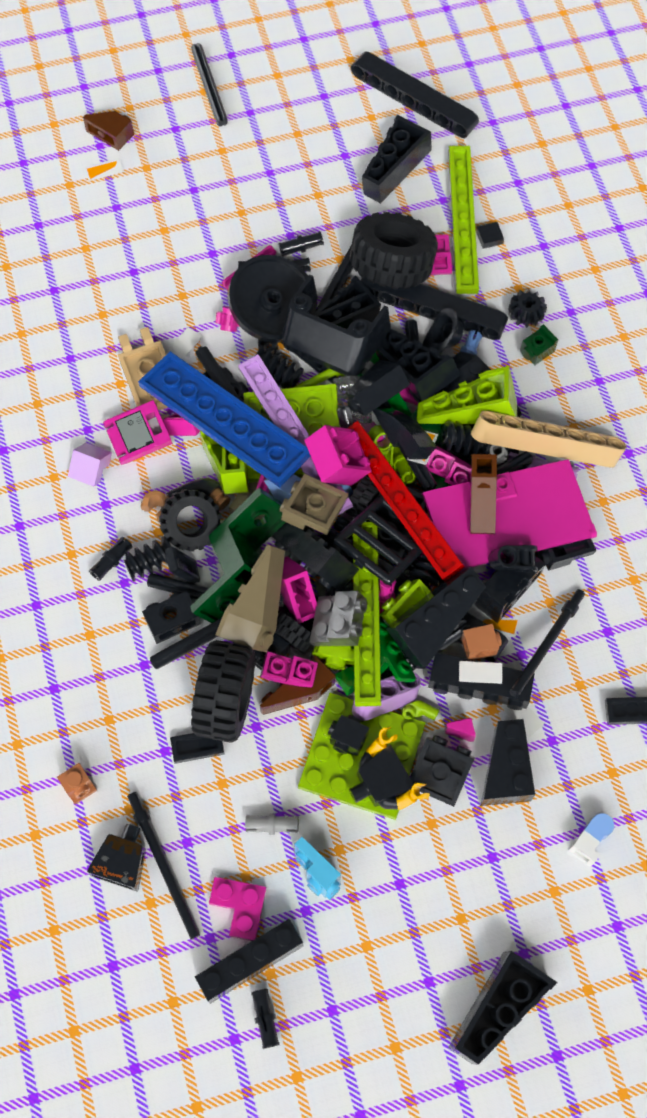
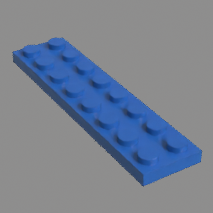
M171 351L138 381L142 389L279 488L311 457L306 446Z

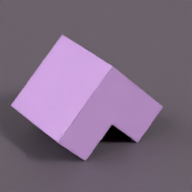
M89 443L82 444L73 450L68 477L91 486H96L101 481L103 469L110 464L112 452Z

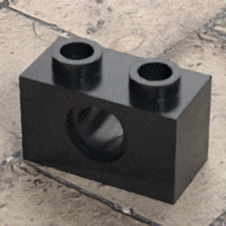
M187 591L174 593L168 600L161 603H152L142 611L156 644L201 624L200 617L192 613L190 606L193 602ZM169 612H175L177 614L172 619L165 618L166 614Z

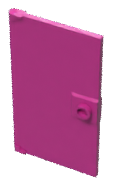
M569 459L497 475L495 534H470L471 481L422 493L430 519L465 566L464 568L489 563L488 558L491 551L505 545H535L538 547L537 551L597 537L594 523L591 521ZM503 553L500 555L501 560L506 559Z

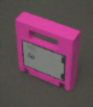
M154 400L103 422L104 427L109 428L107 429V434L117 457L126 454L119 458L121 465L173 444ZM155 416L162 430L157 435L153 434L147 421L155 418Z

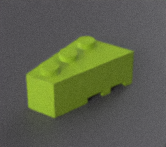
M200 431L203 449L224 494L248 492L247 464Z

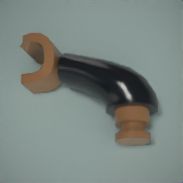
M199 478L167 492L166 495L156 490L148 492L141 502V510L150 512L154 507H162L166 503L164 501L172 497L173 493L181 492L184 489L198 490L210 496L219 506V511L227 507L231 498L225 496L218 481L211 478ZM159 511V512L156 514V517H157V521H158V522H159V516L161 515V511Z

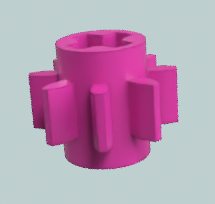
M223 306L222 312H216L215 323L221 324L220 330L237 331V326H240L234 320L229 306Z

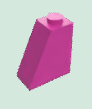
M286 556L284 557L281 593L284 597L283 603L294 620L300 624L314 618L317 602L307 570Z

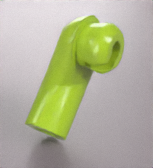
M416 700L402 708V716L406 720H412L424 715L435 721L440 709L422 700Z

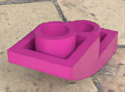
M439 447L435 448L426 465L430 472L445 478V482L450 485L471 481V465Z
M267 652L260 678L311 688L314 683L318 663L297 656H293L291 659Z

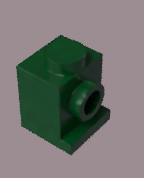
M543 324L539 330L522 341L520 351L526 360H530L536 365L555 352L558 338Z

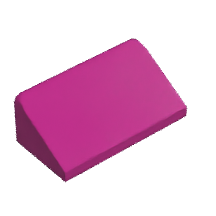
M177 413L163 419L169 436H196L200 432L199 429Z

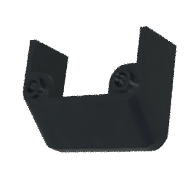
M309 274L290 301L282 333L283 346L290 352L347 377H356L362 373L366 362L368 363L391 330L389 309L384 305L373 322L357 319L347 329L309 314L318 299L314 277Z

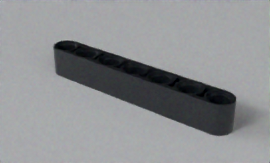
M368 51L363 52L351 65V72L356 78L460 138H466L479 123L477 114Z
M361 278L360 280L379 302L435 320L441 310L452 308L456 311L458 319L464 323V331L474 330L475 334L479 332L482 337L491 340H499L508 321V316L502 311L423 284L416 287L411 286L407 289H403V287L391 289L389 286L382 287L377 283L373 284L367 278Z

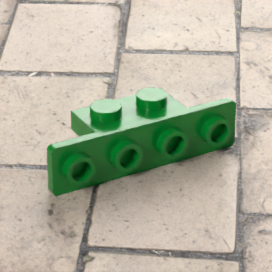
M380 616L381 675L389 667L398 682H414L417 678L412 671L411 665L407 662L401 649L386 630L388 625L385 624Z

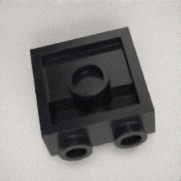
M586 539L540 550L538 558L546 563V567L550 571L570 565L573 560L593 555L596 552V548L592 539Z
M434 735L433 738L427 737L410 779L413 784H426L420 788L421 793H430V797L454 807L475 757L471 756L472 751L468 748L458 745L455 749L448 746V740L438 735Z

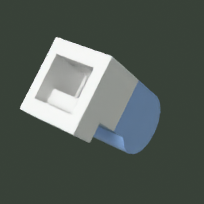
M604 813L594 816L569 851L591 867L601 855L595 850L601 840L607 838L613 832V819Z

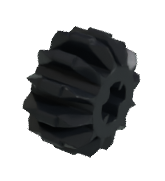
M529 289L526 293L520 290L517 295H513L508 311L511 313V320H517V326L523 323L526 328L529 324L535 327L538 322H542L544 319L547 305L544 304V297H538V291L533 294Z

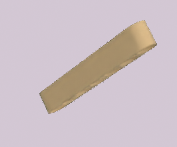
M482 411L471 431L472 437L481 443L610 468L616 466L627 448L624 441L614 436L491 411Z

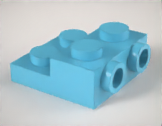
M301 837L294 844L295 856L297 857L295 860L301 867L307 870V886L316 896L322 894L325 898L331 900L341 889L339 887L341 885V874Z

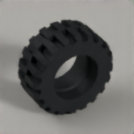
M373 213L371 216L368 215L361 219L354 229L350 250V262L354 270L358 271L362 278H367L369 282L377 283L382 287L389 286L391 289L416 287L426 281L431 275L438 248L437 238L428 225L425 226L419 219L415 220L412 216L401 215L402 213Z
M219 640L208 644L199 667L192 702L191 729L196 736L229 743L237 741L240 737L247 716L254 680L255 651L250 646Z

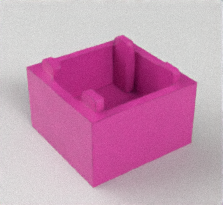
M324 425L304 440L323 483L351 486L372 472L369 466L370 461L365 456L360 445L358 433L352 429Z

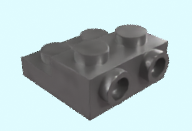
M358 591L335 592V596H319L309 643L313 646H358L359 638L363 632L362 622L364 613L367 610V599Z

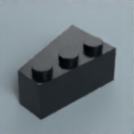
M535 556V566L538 567L537 572L519 573L495 570L491 578L484 584L486 588L477 598L475 606L498 624L542 574L546 563Z

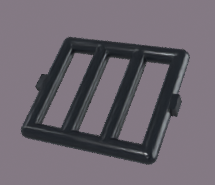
M381 494L333 539V542L355 560L354 564L360 569L365 567L382 582L391 585L422 553V550L416 543L375 513L383 506L397 517ZM366 520L371 521L410 552L402 559L363 529L361 525ZM354 533L393 563L395 567L387 573L346 540Z

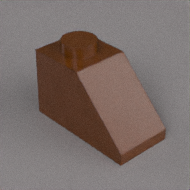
M116 111L87 114L83 117L86 132L118 151L134 136L132 120L128 116L121 115Z

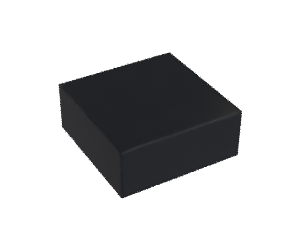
M498 222L477 226L476 233L483 249L504 243V237Z

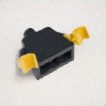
M386 727L380 730L379 737L363 754L358 763L359 769L357 770V777L361 783L350 788L349 792L355 803L369 796L375 807L381 806L383 809L402 810L415 803L417 799H428L430 793L420 794V788L426 784H413L392 746H387V743L396 741L398 736L395 734L389 739L386 733L391 727Z

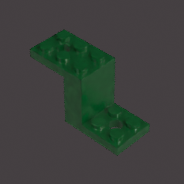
M260 487L208 536L224 575L201 595L190 608L193 614L210 623L221 619L229 604L234 605L240 596L238 592L242 584L246 585L252 577L251 570L263 552L261 546L286 523L281 520L282 512H280L282 502ZM259 515H265L262 519H255ZM225 601H230L228 604H222Z

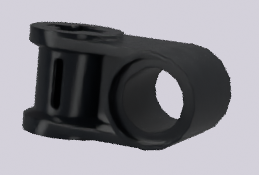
M505 545L491 551L488 561L490 566L498 571L537 572L535 552L538 550V547L535 545ZM501 553L506 556V563L502 562L500 558Z

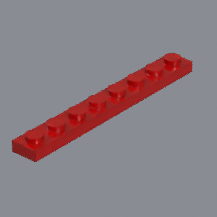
M357 420L347 429H352L358 433L360 445L365 456L370 461L369 466L372 470L367 475L437 573L446 582L465 567Z

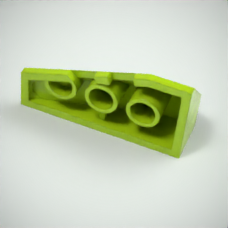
M506 366L485 371L479 374L480 378L468 384L464 381L458 384L459 388L449 393L443 391L418 403L417 422L419 424H444L449 420L453 421L454 424H475L482 411H491L517 417V400L510 367Z

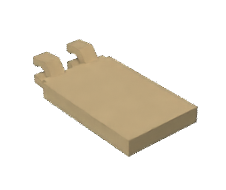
M148 327L140 329L144 346L132 349L127 334L118 336L123 353L118 354V359L136 407L154 400L158 411L168 408L142 389L138 383L146 373L166 356L161 340L154 342Z

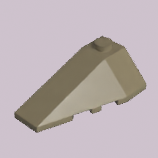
M267 544L251 570L252 577L246 585L242 584L238 590L240 596L234 605L229 604L215 634L216 636L237 644L250 646L253 650L268 651L269 646L273 642L277 626L285 550Z

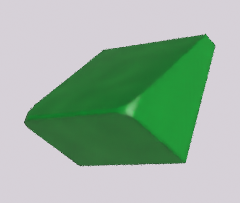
M354 665L334 674L346 696L355 692Z

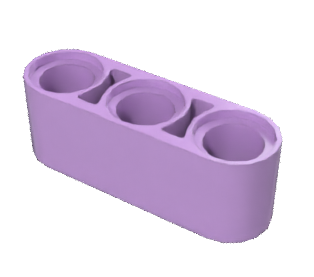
M413 672L417 678L414 682H398L394 676L381 680V706L355 707L354 697L352 706L353 716L366 721L414 702L421 684L420 676Z

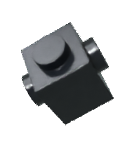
M341 715L338 722L334 720L329 728L328 734L331 735L330 744L333 745L334 750L342 754L349 752L358 757L369 735V727L361 724L362 721L352 715H348V717Z

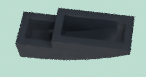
M376 408L373 410L392 446L402 447L408 459H427L437 447L427 432L406 414L393 408Z

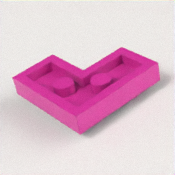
M214 877L209 905L234 910L229 936L249 941L255 940L267 888Z

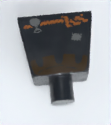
M126 824L121 837L108 834L90 864L87 873L91 877L138 892L146 854L144 845L136 843L141 829Z

